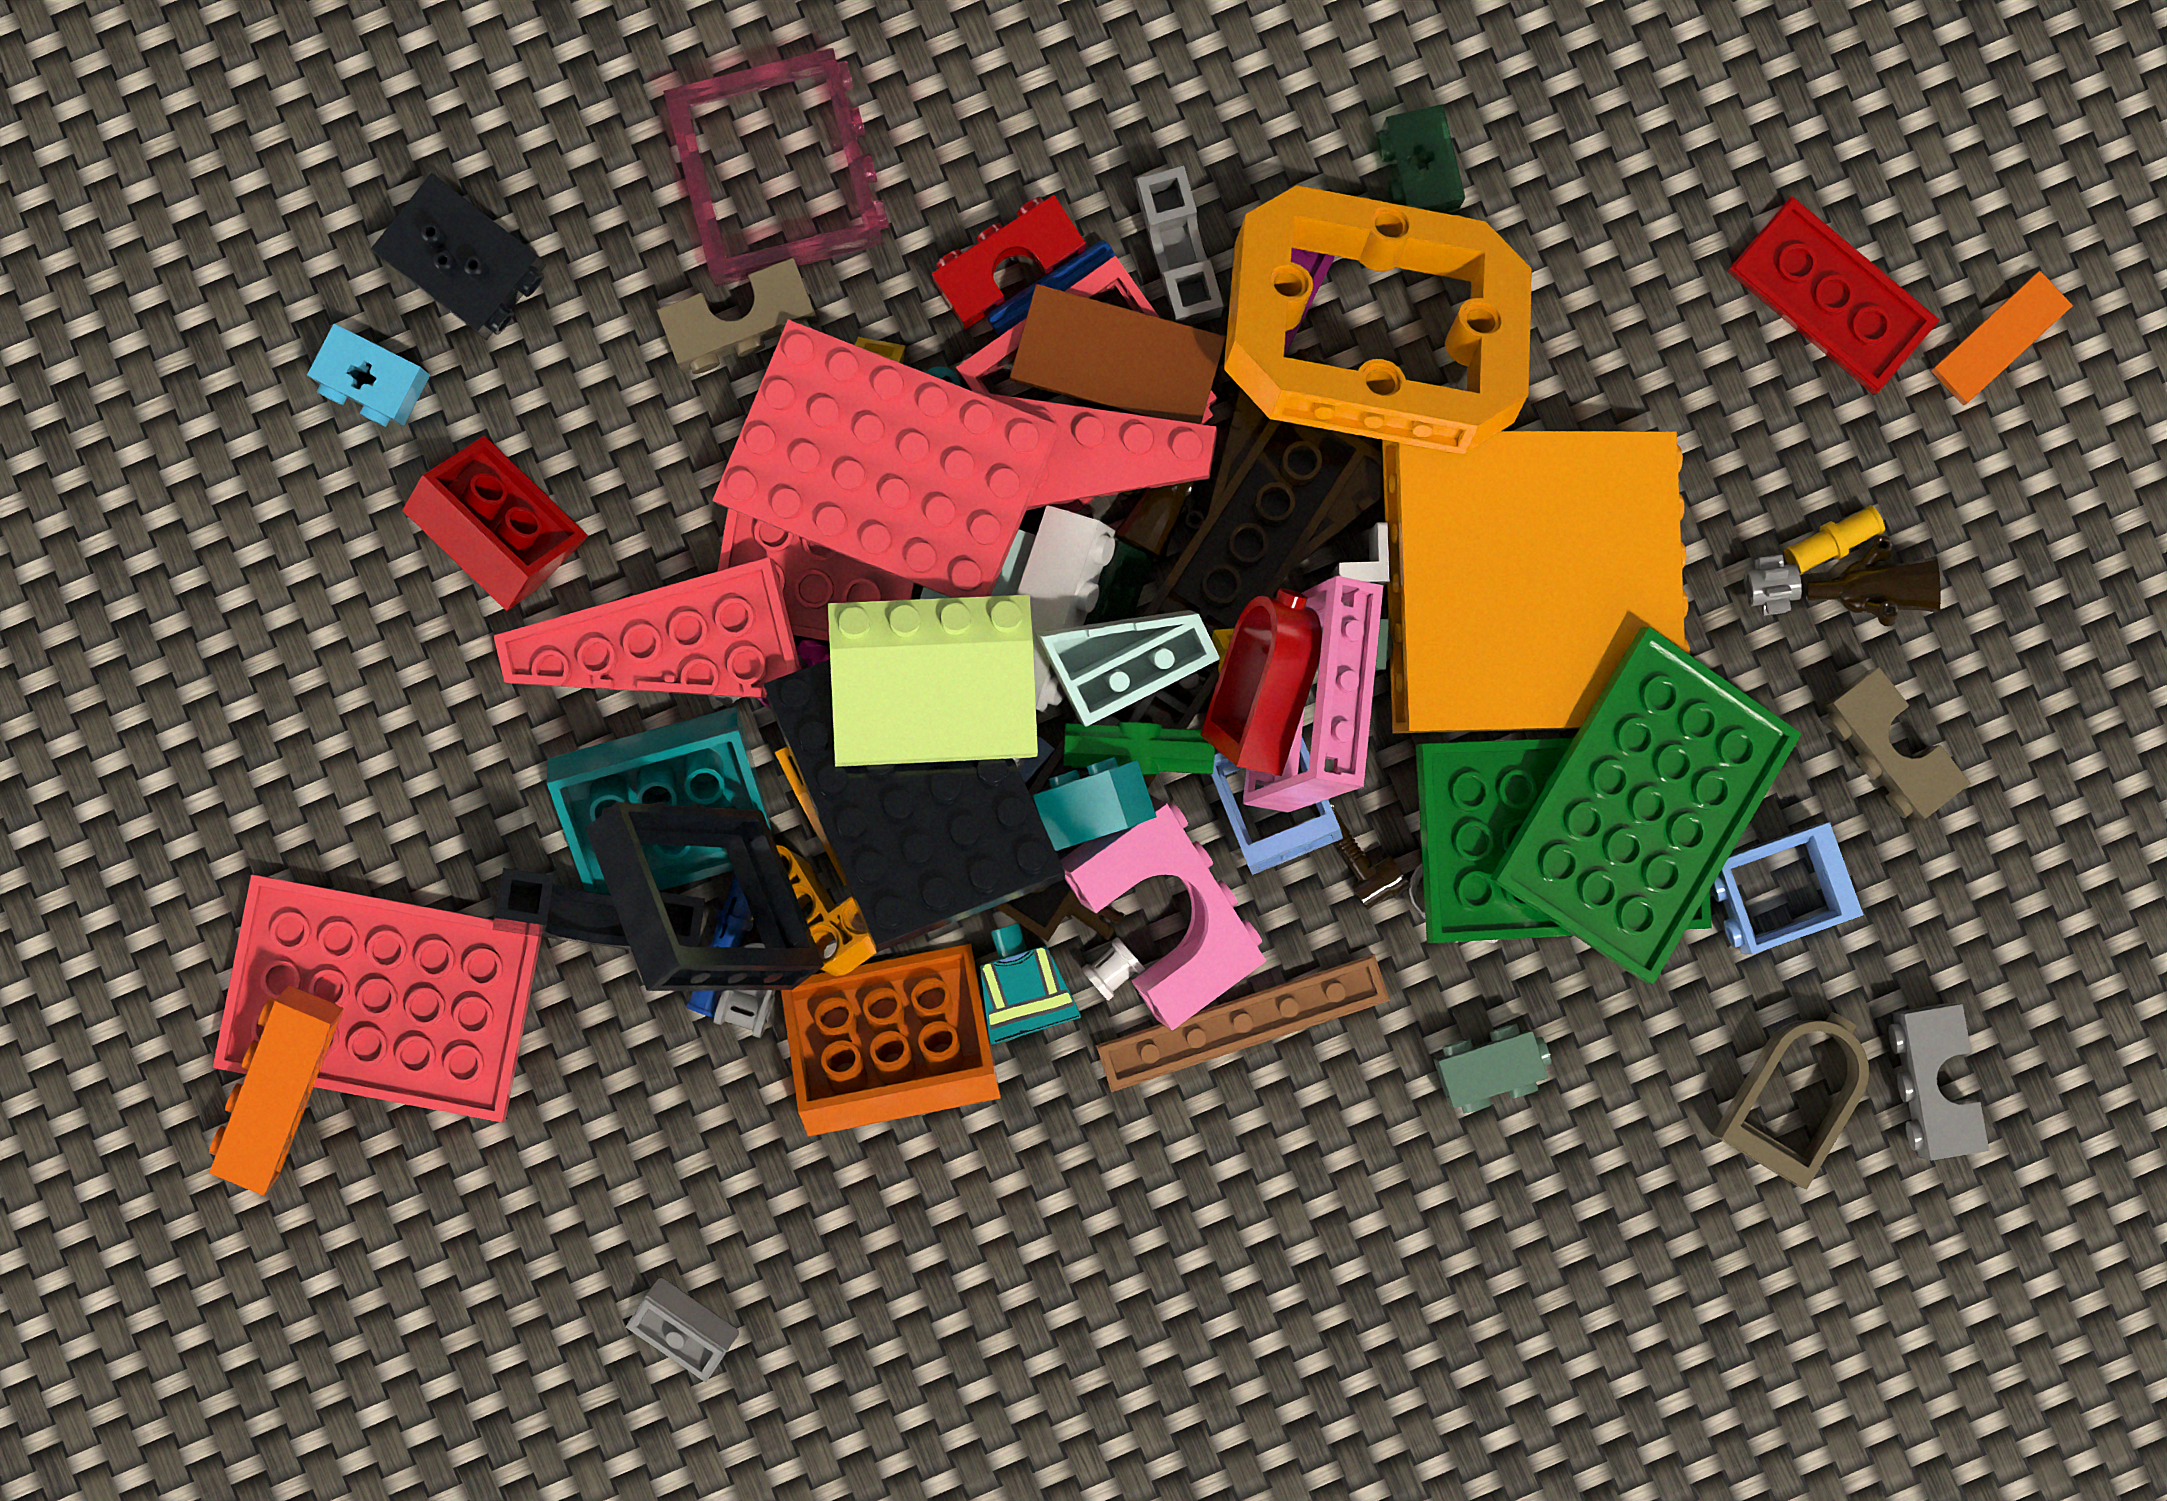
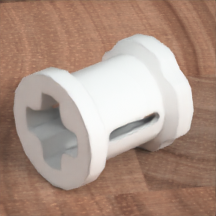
M1118 937L1112 940L1113 947L1092 965L1086 964L1081 968L1083 973L1108 1001L1114 997L1113 991L1135 972L1141 974L1146 970Z

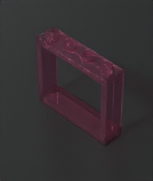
M833 48L663 91L709 273L716 287L749 279V274L794 258L797 266L884 245L880 230L890 227L883 200L873 202L869 184L878 181L871 153L865 155L860 153L857 137L866 135L859 107L849 109L845 91L854 89L847 61L837 63ZM825 73L863 224L729 258L690 107Z

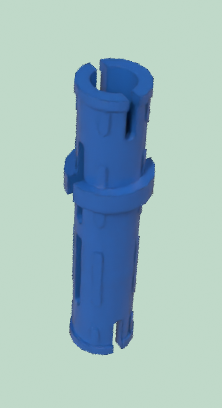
M736 873L723 910H717L715 919L718 920L709 947H740L746 931L751 932L753 928L752 914ZM693 991L686 1008L705 1016L714 1017L723 991Z

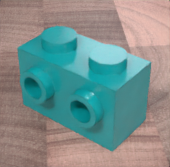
M1113 757L1086 766L1089 773L1087 777L1080 779L1078 771L1074 770L1050 778L1049 782L1052 789L1033 795L1040 818L1055 851L1118 832L1157 817L1138 760L1118 766L1116 758Z

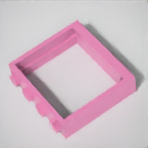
M1335 576L1301 593L1308 597L1305 606L1311 607L1316 611L1320 619L1321 628L1323 627L1309 771L1298 774L1304 718L1303 710L1282 776L1246 769L1243 804L1291 812L1364 787L1383 585ZM1325 758L1334 760L1333 770L1329 772L1324 771ZM1255 784L1264 785V787L1255 790Z

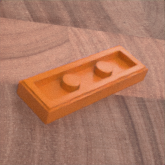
M2038 271L1930 371L1964 406L2073 305L2041 271Z

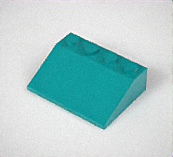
M737 706L548 758L547 786L585 892L610 895L585 828L602 815V810L605 807H612L616 802L630 800L631 803L641 804L666 802L668 805L676 806L702 804L704 807L711 808L735 806L736 809L762 810L774 842L777 845L751 749ZM640 844L658 891L734 870L726 848Z

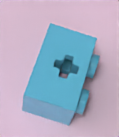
M333 324L307 376L320 384L316 391L317 393L342 406L346 399L349 398L363 406L359 414L387 427L390 420L402 426L405 425L430 374L420 366ZM361 373L372 375L376 378L373 386L369 384L362 385L358 381Z

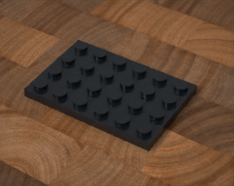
M830 659L763 684L765 696L876 953L1065 879V870L1013 758L835 767Z

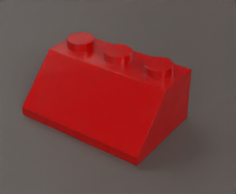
M485 436L423 474L402 510L506 611L535 592L588 536Z

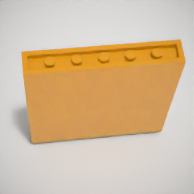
M1501 431L1465 455L1382 440L1385 522L1388 525L1390 581L1387 583L1389 632L1393 640L1392 654L1390 656L1393 733L1580 729L1641 627L1652 628L1690 655L1689 643L1685 639L1684 618L1688 612V597L1683 590L1682 569L1686 563V548L1683 542H1681L1680 521L1684 515V499L1679 493L1678 473L1682 467L1683 456L1680 446L1677 445V432Z

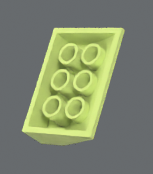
M1030 595L828 603L835 767L1031 758L1038 756Z

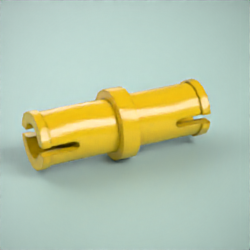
M1869 505L1864 510L1836 524L1830 521L1820 526V532L1793 546L1786 547L1784 549L1786 562L1788 564H1796L1800 575L1804 574L1803 572L1832 557L1839 560L1849 555L1850 548L1884 533L1885 525L1877 509Z

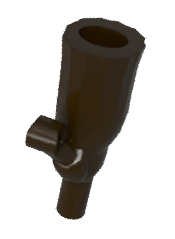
M1199 481L1157 488H1145L1129 514L1115 530L1114 537L1153 559L1165 561L1168 545L1184 505L1188 512L1185 518L1186 528L1197 532L1205 520L1204 515L1200 511L1196 496L1199 493ZM1137 489L1119 493L1130 498L1137 493ZM1192 518H1197L1199 520V524L1193 525L1190 522V520Z
M1884 535L1878 536L1874 539L1873 546L1861 561H1856L1849 565L1841 573L1838 580L1807 581L1808 601L1839 600L1845 608L1854 613L1867 612L1878 617L1879 623L1884 626H1892L1896 623L1898 610H1924L1939 613L1941 586L1938 559L1934 556L1918 561L1875 567L1878 561L1888 560L1891 557L1892 551L1891 539Z

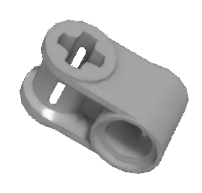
M762 940L745 946L746 948H765ZM776 990L723 991L715 1012L714 1023L722 1025L724 1022H728L752 1030L754 1037L761 1038L771 1014ZM736 1007H739V1008H742V1009L751 1011V1012H753V1013H750V1012H747V1011L738 1009V1008H736Z

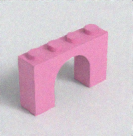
M1150 795L1156 818L1086 841L1061 859L1060 862L1065 870V880L1080 903L1095 913L1146 878L1156 875L1178 876L1184 883L1190 895L1192 906L1191 921L1187 933L1175 949L1132 980L1133 985L1156 1020L1169 1029L1174 1030L1265 963L1266 959L1257 947L1262 943L1260 935L1248 920L1244 919L1241 921L1233 909L1238 904L1236 897L1222 880L1216 882L1208 868L1213 865L1209 854L1199 842L1195 841L1192 843L1185 833L1184 828L1188 826V822L1181 810L1172 801L1167 804Z

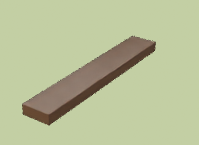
M1371 954L1198 1011L1174 1030L1161 1023L1097 1044L1096 1047L1110 1090L1114 1092L1388 1002L1390 999L1375 954Z

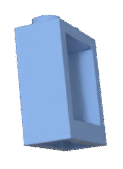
M1301 737L1299 765L1302 772L1309 771L1310 754ZM1215 748L1214 767L1211 776L1252 875L1343 839L1329 800L1326 799L1316 803L1320 813L1319 817L1252 843L1225 775L1243 768L1235 766Z
M1830 822L1819 823L1730 854L1710 888L1717 902L1723 900L1729 916V919L1724 920L1726 934L1731 945L1734 948L1740 947L1742 954H1755L1863 916ZM1805 843L1829 910L1755 936L1731 869Z

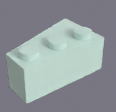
M1191 610L1035 632L1079 722L1085 727L1220 659L1199 614Z

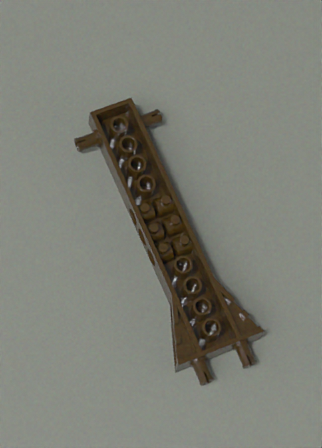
M1298 349L1294 359L1308 361L1311 353ZM1314 357L1312 360L1313 363L1324 364L1317 357ZM1240 387L1208 515L1142 617L1191 610L1199 614L1211 640L1213 630L1235 629L1241 613L1251 600L1258 596L1272 598L1291 570L1384 498L1382 439L1361 435L1357 437L1350 433L1269 419ZM1217 660L1090 725L1118 726L1120 722L1160 724L1163 725V729H1187L1218 681L1220 675L1218 666L1220 662ZM1076 717L1072 724L1082 723L1079 722L1078 718ZM1065 735L1028 790L1035 807L1033 795L1052 789L1049 782L1050 778L1074 770L1078 771L1080 779L1089 776L1087 769L1063 766ZM1143 775L1147 789L1156 775ZM1083 843L1057 850L1056 853L1059 859H1063ZM1065 879L995 906V908L1047 942H1049L1063 918L1065 917L1069 920L1071 916L1102 935L1108 941L1115 929L1101 921L1099 915H1103L1116 925L1120 923L1125 915L1110 905L1095 913L1080 903Z

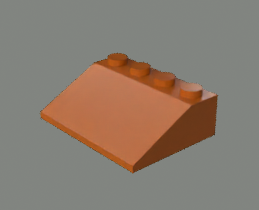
M971 943L859 965L843 976H834L827 972L814 974L793 990H781L798 1113L808 1137L1001 1098Z

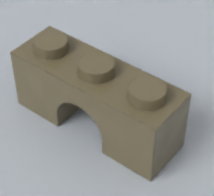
M794 258L748 275L755 298L752 309L742 319L724 321L715 317L703 293L657 309L676 362L683 372L692 370L693 374L704 373L719 366V358L737 352L738 357H744L764 349V341L782 335L788 319L809 328V324L818 321Z
M1880 667L1866 671L1822 706L1829 715L1825 718V721L1840 740L1845 741L1848 739L1857 750L1859 755L1855 758L1861 769L1873 780L1878 777L1890 793L1886 795V799L1895 812L1902 818L1909 816L1912 821L1924 820L1971 783L1941 745L1927 747L1912 759L1896 752L1890 742L1889 729L1895 717L1910 705Z

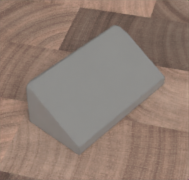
M659 1278L652 1286L626 1325L627 1329L704 1382L708 1381L739 1335V1331L663 1278Z

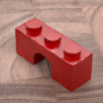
M1052 195L1045 201L1040 196L1030 200L1016 212L1019 216L1017 219L1004 227L1000 223L988 227L976 237L978 244L964 253L960 249H956L946 254L935 264L938 270L931 273L933 283L964 331L986 318L991 310L1005 302L1003 293L994 281V273L999 264L1007 258L1015 256L1028 258L1036 264L1042 275L1046 276L1086 250V242L1055 195Z

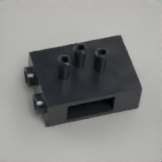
M432 173L371 248L383 261L486 341L493 333L499 335L505 330L514 316L512 308L523 295L529 297L536 291L544 279L542 270L546 267V264L536 253Z

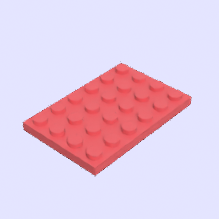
M788 319L712 501L950 598L991 596L1060 427L1050 421Z
M251 875L213 1068L247 1074L248 1070L241 1068V1065L252 1041H260L264 1030L263 1026L258 1025L262 1009L270 997L277 999L290 985L344 1008L314 1087L496 1122H505L541 937L492 930L494 919L266 876Z

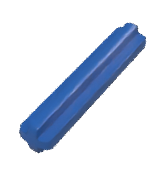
M1100 240L991 310L987 315L991 327L999 336L1003 335L1027 318L1036 284L1065 291L1116 256L1113 249L1105 240Z

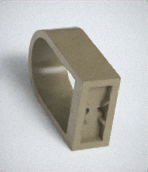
M1831 1011L1826 1021L1799 1020L1791 1022L1776 1031L1766 1043L1712 1135L1795 1186L1807 1190L1861 1100L1868 1084V1059L1863 1046L1853 1035L1857 1026ZM1821 1031L1832 1037L1842 1048L1847 1061V1077L1843 1088L1801 1156L1744 1120L1788 1046L1801 1035Z

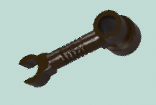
M1329 800L1343 839L1334 843H1336V847L1339 848L1338 850L1341 851V854L1344 855V859H1347L1346 862L1349 863L1350 868L1359 880L1351 887L1364 907L1369 910L1388 896L1392 895L1396 898L1411 887L1390 855L1375 865L1371 864L1358 846V843L1353 839V836L1350 835V831ZM1316 803L1309 805L1315 817H1319L1320 813Z

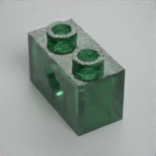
M1443 104L1386 117L1382 126V133L1377 134L1376 139L1382 163L1390 162L1393 180L1388 181L1391 203L1439 213L1460 209L1465 200V193ZM1414 155L1418 156L1420 163L1428 162L1424 173H1419L1417 166H1409Z

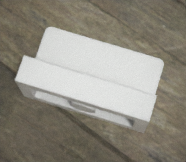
M1377 522L1369 532V562L1338 563L1331 573V578L1341 576L1383 585L1384 587L1390 581L1387 522Z

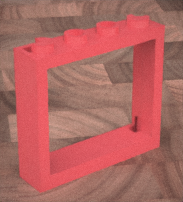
M1116 256L1064 291L1098 301L1115 289L1129 310L1160 318ZM1027 318L956 367L957 375L968 390L990 393L982 381L1016 358ZM1212 390L1210 391L1202 425L1214 416L1210 409L1215 406L1217 397ZM1094 497L1073 500V502L1053 505L1052 507L1078 513L1094 501Z

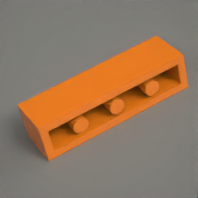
M290 985L277 999L270 997L267 1000L258 1020V1025L264 1027L260 1041H252L242 1061L241 1068L248 1070L243 1085L239 1083L235 1085L226 1103L225 1111L232 1113L227 1127L220 1126L210 1145L209 1153L215 1155V1159L209 1174L260 1195H266L280 1176L342 1016L343 1007Z

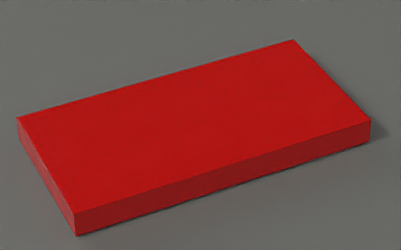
M1793 196L1784 203L1727 270L1731 276L1873 395H1876L1940 321L1939 318Z

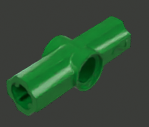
M1120 722L1118 726L1088 725L1086 727L1083 724L1066 723L1063 766L1087 769L1086 766L1115 757L1118 766L1138 760L1142 775H1160V772L1213 774L1215 748L1200 736L1202 730L1163 729V725L1133 722Z

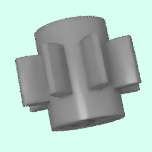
M1782 554L1759 557V559L1754 560L1755 569L1747 570L1744 573V589L1749 606L1762 605L1763 616L1791 611L1790 601L1800 600L1802 594L1801 578L1797 565H1784Z

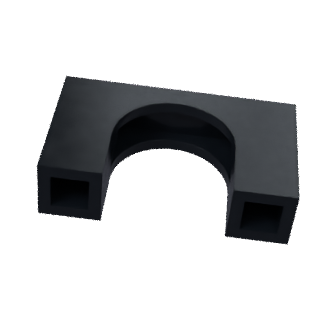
M503 868L492 930L631 950L610 895L579 891L553 883L554 875ZM659 891L679 946L698 947L705 898Z

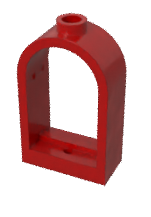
M1279 588L1276 598L1258 596L1248 603L1236 623L1200 736L1237 767L1278 776L1283 774L1317 671L1322 643V629L1318 614L1313 608L1305 606L1308 597L1301 593Z

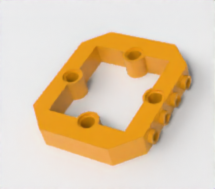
M1296 185L1246 213L1234 246L1224 370L1269 419L1465 455L1512 425L1529 395L1532 268L1486 221ZM1292 248L1359 260L1365 267L1377 272H1387L1396 267L1470 281V299L1460 306L1445 340L1446 351L1450 357L1457 363L1468 367L1467 391L1406 380L1405 375L1398 366L1384 359L1366 361L1356 371L1284 357L1285 332L1295 328L1300 323L1313 289V280L1309 272L1301 265L1291 262Z

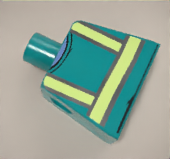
M1019 923L991 931L999 960L980 966L991 1045L1081 1018L1079 1009L1047 945L1027 951Z

